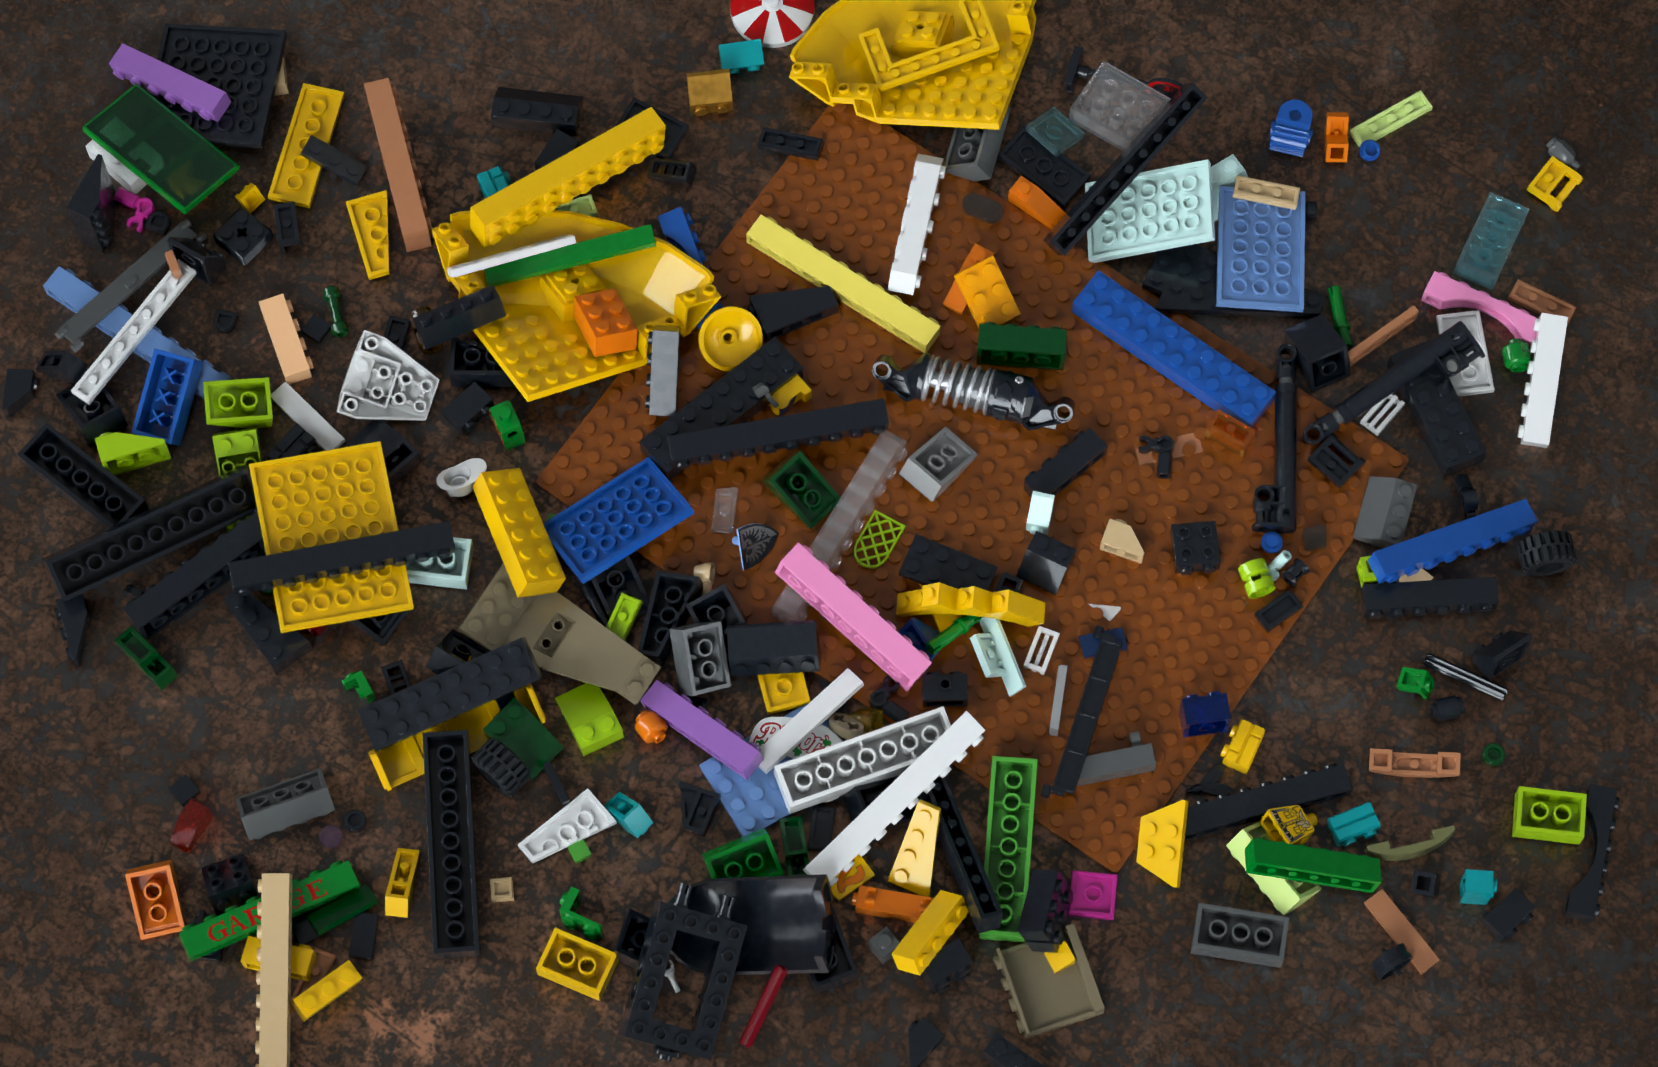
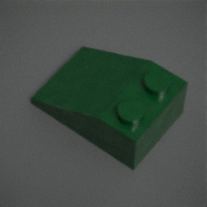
M793 450L762 479L773 494L809 529H812L842 501V498L801 451Z
M515 697L483 728L484 735L488 739L493 738L500 741L520 758L528 768L532 780L543 771V764L551 762L564 749L555 737Z

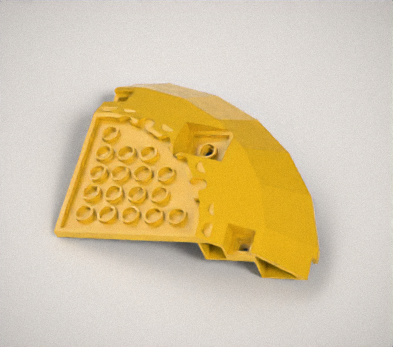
M839 0L820 15L792 49L790 57L795 63L792 65L789 78L830 106L834 107L836 103L853 104L857 116L878 124L1000 130L1033 42L1036 24L1034 11L1036 0H981L999 44V51L879 92L858 34L878 28L891 62L895 63L971 36L958 0Z
M554 210L550 214L538 217L534 223L522 226L516 233L504 236L498 243L490 244L484 248L470 229V211H459L450 214L451 223H441L438 227L432 228V232L448 282H452L459 291L458 299L463 296L488 287L485 271L482 269L458 277H450L447 272L448 267L565 234L575 236L576 243L634 228L622 223L571 211ZM654 237L655 247L496 286L495 289L501 298L506 316L473 331L527 402L646 365L648 352L652 353V345L648 344L649 331H653L654 325L681 326L680 335L684 338L691 333L718 302L721 295L716 290V287L711 284L714 281V275L705 266L669 242ZM615 288L637 327L636 349L595 357L573 317L574 296Z

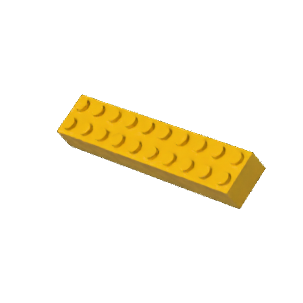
M652 107L642 111L471 206L470 229L484 248L490 244L498 243L504 236L512 235L522 226L534 223L538 217L552 213L556 207L568 204L579 194H586L592 187L607 182L613 175L621 174L631 165L641 163L647 156L659 153L664 147L666 125Z

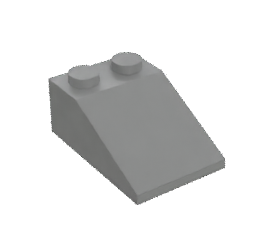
M944 427L907 459L899 474L933 502L974 461L978 454L947 427Z

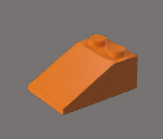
M173 860L128 869L125 877L140 939L144 940L182 931V928L185 927Z

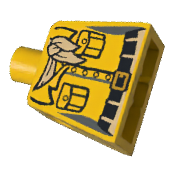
M1299 805L1268 809L1259 822L1271 841H1283L1287 844L1302 845L1314 833V826L1317 825L1318 820L1314 813L1305 815Z

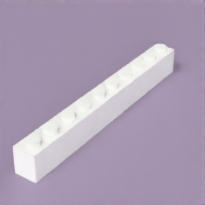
M966 711L821 851L803 871L807 875L827 874L830 886L832 887L839 880L836 875L841 870L846 873L855 864L853 859L858 854L862 857L871 849L869 843L874 838L879 841L887 833L885 828L890 823L895 825L903 817L901 812L906 807L911 810L919 801L917 797L923 791L927 794L936 785L933 781L938 776L944 778L952 770L949 766L952 762L956 760L959 763L968 754L965 750L971 744L975 747L984 739L981 734L985 729Z

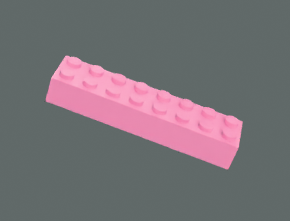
M797 543L780 561L775 573L908 692L931 665L932 662L929 661V656L922 650L918 651L913 646L911 639L906 635L902 636L899 634L892 622L889 620L885 621L879 616L880 613L874 606H868L863 601L860 593L849 589L841 576H835L829 571V566L822 560L818 561L813 556L810 548Z

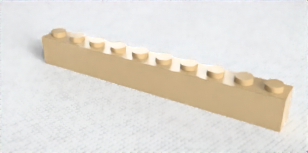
M262 873V879H258V893H262L261 902H258L257 905L258 916H261V925L257 926V938L261 939V948H257V962H261L260 971H257L256 975L257 985H260V994L256 995V1007L260 1008V1017L256 1018V1031H260L259 1040H256L255 1052L259 1054V1064H256L255 1067H290L292 874Z

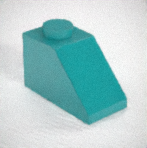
M620 791L604 805L612 817L636 838L647 832L648 828L653 824V821L641 805Z

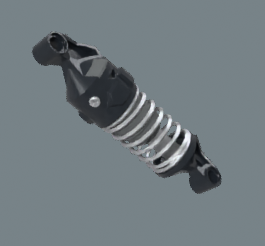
M930 353L923 354L914 362L902 368L894 362L891 356L880 355L872 368L873 376L884 384L883 390L895 392L906 402L926 400L929 387L934 388L932 397L934 404L939 390H944L943 406L947 404L949 393L951 392L953 408H956L957 404L961 403L963 404L964 411L967 407L973 408L974 413L982 410L983 414L988 417L995 418L998 421L1005 420L1022 424L1027 430H1035L1042 427L1056 430L1057 424L1071 420L1075 411V402L1069 397H1062L1056 401L1048 402L1040 392L1033 377L1016 374L1012 371L999 369L996 371V369L992 370L991 368L984 371L981 365L977 368H972L971 363L962 368L961 361H958L952 370L950 358L944 362L942 367L940 356L935 358L934 354L931 355ZM884 364L888 367V370H881L878 365ZM1065 406L1070 412L1064 413L1059 407Z

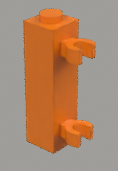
M859 885L858 892L853 894L852 905L856 906L855 913L915 923L934 898Z

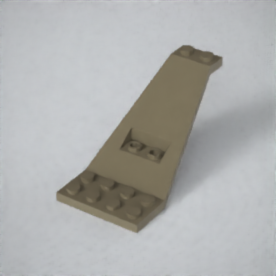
M503 562L458 628L459 631L489 651L519 638L526 637L539 669L615 691L634 705L639 702L661 668L558 592L518 598ZM555 622L560 624L559 630L554 627ZM543 640L548 641L549 646L547 648L542 645Z

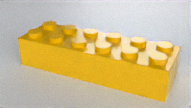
M513 468L481 472L472 488L517 597L556 593L566 577L521 469Z

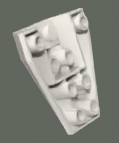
M364 330L353 353L340 392L336 412L361 420L426 421L440 379L387 338Z

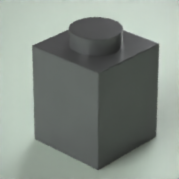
M886 926L869 940L868 947L880 962L884 964L893 957L891 953L900 942Z

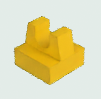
M253 183L246 185L239 194L235 195L241 206L250 213L265 201V198Z

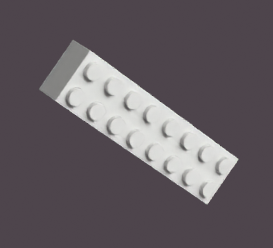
M944 706L774 766V776L789 814L845 795L854 787L901 775L951 726Z

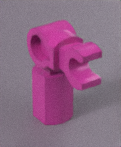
M119 187L114 199L132 209H136L134 212L135 216L128 219L127 226L131 229L134 223H139L136 230L138 233H141L144 230V221L148 220L150 214L155 212V206L149 198H141Z

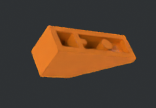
M1023 176L1019 177L1008 192L1009 203L1051 230L1066 215L1038 186Z
M975 243L960 271L989 256H994V253ZM955 280L943 302V306L962 315L968 305Z

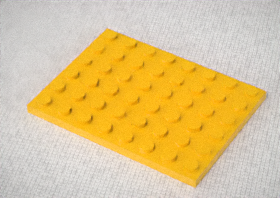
M381 441L249 464L266 555L399 531ZM388 565L384 569L377 571L367 569L356 575L346 573L341 574L340 577L335 579L325 577L320 578L314 583H306L304 581L298 582L292 587L277 586L273 589L281 633L414 609L406 565Z

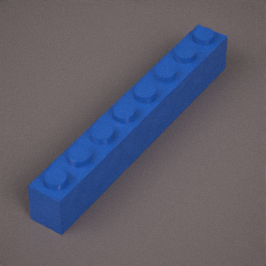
M1523 499L1375 551L1368 559V563L1379 584L1386 581L1392 583L1398 580L1400 576H1412L1423 568H1426V570L1432 569L1442 561L1449 563L1459 555L1469 556L1476 552V549L1483 548L1485 550L1494 546L1496 542H1508L1516 535H1528L1533 531L1532 528L1538 520L1527 499Z

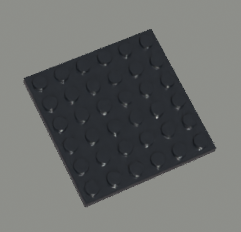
M165 23L157 60L225 91L232 102L220 120L216 122L212 119L209 121L205 120L197 112H189L178 103L172 104L162 95H151L215 146L264 148L288 34L286 30ZM148 105L141 131L161 116ZM170 122L166 123L145 140L150 142L195 144Z

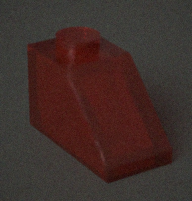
M191 798L177 819L169 843L189 854L213 819L210 809Z

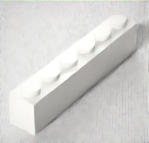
M1541 313L1539 319L1535 318L1533 331H1536L1537 335L1536 340L1532 339L1530 352L1534 353L1533 361H1529L1527 374H1531L1530 382H1526L1524 388L1527 402L1522 404L1521 416L1524 417L1523 425H1519L1517 436L1521 438L1520 444L1541 448L1549 446L1568 321L1566 316Z

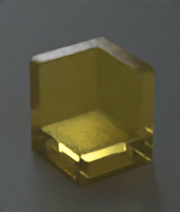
M860 708L848 714L864 724V734L885 727L882 710Z

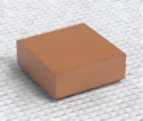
M173 251L165 252L167 263L175 280L183 277Z

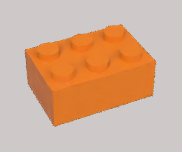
M615 288L574 296L573 317L595 357L636 349L637 327Z

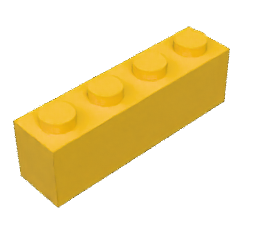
M943 890L939 891L891 953L898 970L919 976L923 973L932 959L942 949V946L954 933L955 929L967 916L969 910L963 896Z

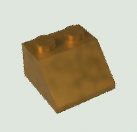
M729 69L687 73L691 115L703 116L707 113H726L733 110Z

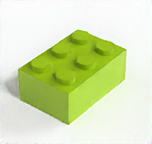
M1519 786L1514 800L1512 837L1580 845L1585 832L1587 794Z

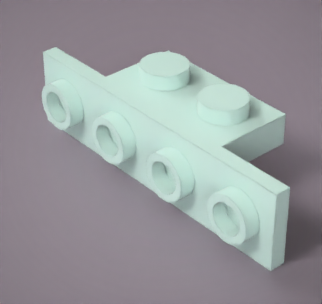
M982 617L980 624L984 633L974 634L970 637L982 671L986 678L1002 677L1009 697L1014 696L1025 688L1026 684L999 619Z

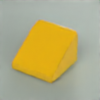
M1065 940L1059 945L1058 953H1044L1054 973L1075 964L1076 961Z

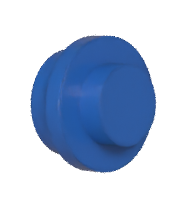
M1366 140L1361 143L1359 154L1362 159L1373 161L1380 155V146L1374 140Z
M1267 532L1261 538V547L1267 553H1277L1283 546V539L1276 532Z

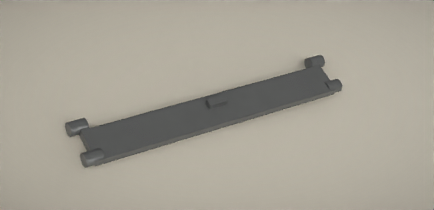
M185 219L55 332V336L60 340L65 336L73 343L70 348L75 353L84 346V343L80 340L167 264L165 252L170 251L167 242L169 237L189 238L193 241L199 240L203 242L207 239L206 234L201 232L197 235L189 228L192 226L191 222Z

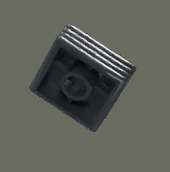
M243 206L213 234L215 242L243 265H247L274 237L272 230Z

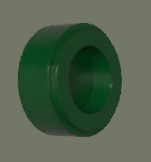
M1490 743L1484 748L1482 759L1488 766H1499L1505 759V750L1497 743Z

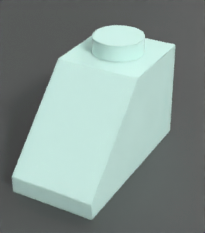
M1033 491L1026 531H1030L1033 535L1036 531L1045 535L1048 534L1055 495Z

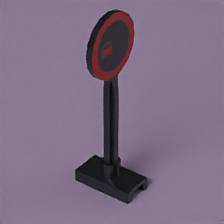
M1079 46L1074 47L1064 79L1066 93L1073 94L1078 77L1084 79L1092 78L1133 88L1147 89L1153 96L1167 102L1183 86V84L1169 78H1153L1146 82L1137 78L1091 69L1089 66L1082 65L1084 51L1083 47Z

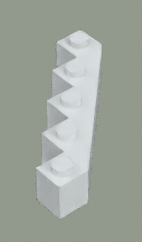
M918 154L916 158L907 205L903 214L901 232L895 250L894 263H892L888 285L889 291L913 295L915 289L920 288L922 276L918 275L922 260L926 261L928 248H924L927 234H932L934 221L930 219L933 207L938 206L940 194L936 192L939 180L944 179L946 166H942L944 158Z

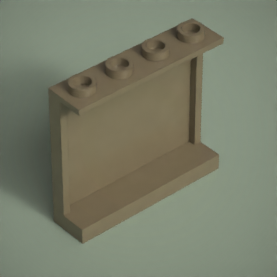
M1074 923L1065 926L1063 941H1066L1074 955L1075 964L1057 973L1053 972L1044 955L1045 952L1032 951L1027 943L1004 950L996 949V956L993 957L996 969H1001L1003 978H1001L1003 989L1004 991H1009L1011 999H1008L1009 1006L1012 1012L1017 1013L1019 1020H1016V1025L1019 1033H1024L1025 1039L1104 1014L1105 1007Z

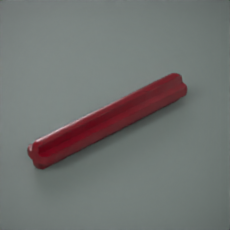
M782 965L775 966L739 1040L740 1044L745 1047L752 1046L788 972L786 967Z

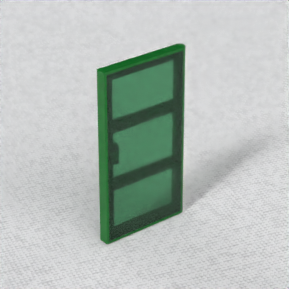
M138 84L131 87L83 126V132L183 214H187L240 168L233 160Z

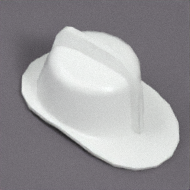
M471 458L454 467L443 470L436 479L437 485L441 489L446 490L450 497L466 496L473 490L472 486L481 472H486V462L480 458Z

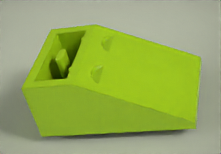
M257 427L213 434L212 439L219 477L243 465L249 467L251 463L263 462Z

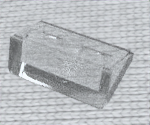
M737 487L716 489L712 532H734L738 498Z

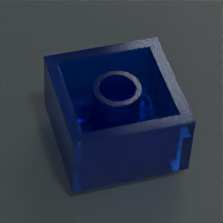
M1214 691L1206 696L1199 697L1197 694H1191L1182 699L1179 717L1183 738L1228 731L1231 714L1227 693Z

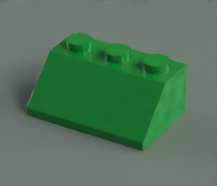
M765 828L702 853L711 879L781 876L784 874Z

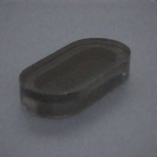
M975 193L966 195L962 201V209L967 215L990 224L998 223L1003 218V207L996 201Z

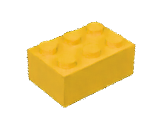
M555 927L538 962L536 971L537 975L600 1001L619 958L613 951Z

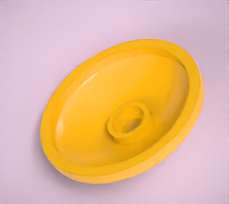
M735 306L722 307L712 312L704 320L698 336L699 348L704 359L710 365L722 371L734 369L760 349L763 342L762 329L755 316L749 311ZM726 333L730 334V338L728 340H724V335Z

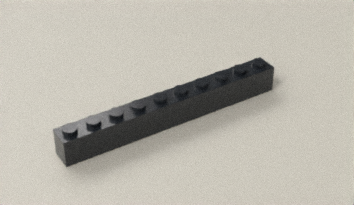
M1185 83L1043 241L1057 255L1065 256L1208 97L1194 83Z
M882 398L667 436V446L672 468L685 469L690 467V464L699 463V465H707L712 463L713 460L729 461L736 456L747 458L759 452L770 454L781 448L793 450L798 448L799 445L804 444L815 446L820 444L821 441L837 442L849 436L851 438H860L866 433H872L873 435L882 434L885 430H888L889 419L885 400Z
M450 521L229 562L228 568L233 594L245 596L256 590L266 592L273 590L277 586L292 587L298 582L314 583L320 578L325 577L335 579L340 577L341 574L346 573L356 575L367 569L377 571L384 569L388 565L403 566L409 561L424 562L436 556L438 558H446L454 553L455 544Z

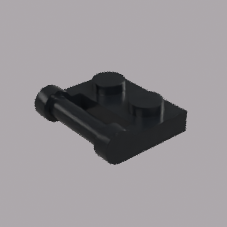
M1332 433L1308 457L1307 461L1340 489L1365 465L1366 460L1355 455L1338 440L1339 437L1335 433ZM1333 446V447H1334L1337 451H1339L1345 458H1347L1353 465L1350 467V466H1349L1346 462H1344L1339 456H1337L1331 449H1329V447Z

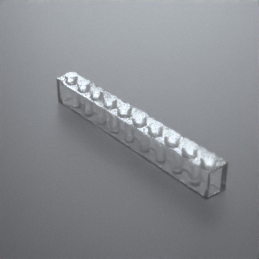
M887 430L879 435L810 546L813 556L818 561H824L829 566V571L832 568L836 569L842 559L840 557L843 550L847 551L853 541L851 537L854 532L858 533L863 526L864 521L862 519L866 514L870 515L875 506V503H873L877 496L881 497L886 488L885 482L888 478L891 480L897 470L896 464L898 461L902 462L907 455L906 441ZM787 584L772 608V616L783 622L804 621L808 614L806 610L810 604Z

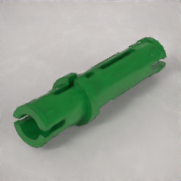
M1332 286L1333 291L1329 287L1327 292L1334 320L1333 327L1350 349L1353 346L1349 333L1351 327L1350 323L1347 322L1341 287Z
M965 615L955 619L950 627L925 644V647H928L926 648L927 652L935 655L958 636L969 632V629L980 622L982 617Z

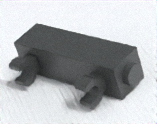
M1137 731L1130 733L1131 747L1094 755L1087 753L1077 786L1155 771L1156 761L1152 744L1141 745L1140 734Z

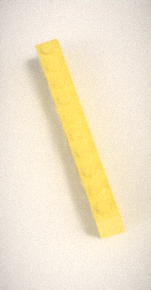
M761 214L747 232L748 244L815 286H830L836 299L924 354L928 352L939 337L941 326L935 319L927 318L916 307H909L904 304L901 298L888 294L879 284H872L867 281L863 274L851 271L844 262L835 261L826 251H819L813 247L810 241L798 238L791 229L782 228L773 218H766Z

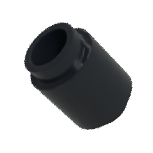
M1453 695L1434 699L1433 704L1430 705V712L1437 721L1460 717L1461 714L1465 713V706L1461 696L1456 697Z

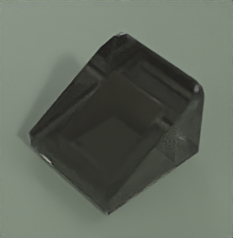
M1325 525L1303 529L1301 537L1305 551L1326 547Z

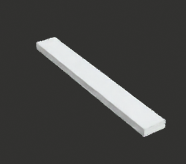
M178 259L177 263L183 277L175 280L171 270L168 271L72 388V394L90 405L197 274L196 270Z

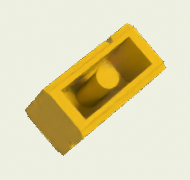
M1243 719L1240 720L1239 725L1234 724L1229 734L1232 737L1230 745L1225 743L1220 755L1224 757L1222 764L1247 774L1266 730Z

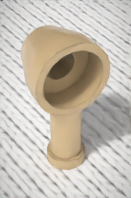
M707 562L695 566L693 575L700 577L703 583V595L712 591V584L715 580V565L713 562Z

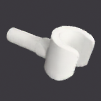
M669 960L671 968L665 971L664 976L668 977L675 993H678L681 990L675 979L674 964Z

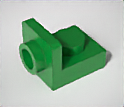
M1402 667L1396 687L1399 691L1418 693L1424 699H1428L1430 692L1434 689V679L1427 670Z
M362 671L351 672L342 680L346 691L355 687L361 699L365 697L368 703L376 700Z

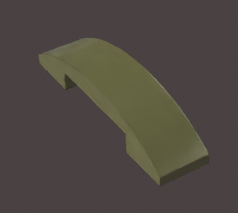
M1452 825L1432 830L1429 836L1430 840L1391 849L1389 841L1368 845L1364 853L1384 861H1401L1417 858L1442 846L1453 835L1455 827Z

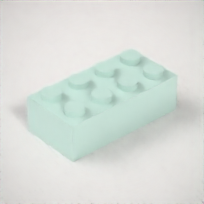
M453 537L455 551L449 557L438 558L436 556L424 562H416V560L407 562L405 565L409 583L467 590L474 550L472 539Z

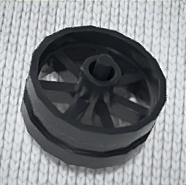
M1401 943L1389 950L1382 948V954L1371 963L1370 968L1375 971L1377 978L1382 981L1396 973L1398 976H1401L1403 974L1401 972L1403 967L1413 960L1414 957L1407 951L1405 944Z

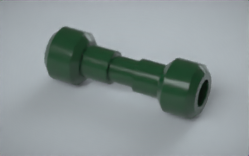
M334 285L327 286L322 293L332 312V335L341 338L349 333L348 323L343 320L342 313L340 312V289Z

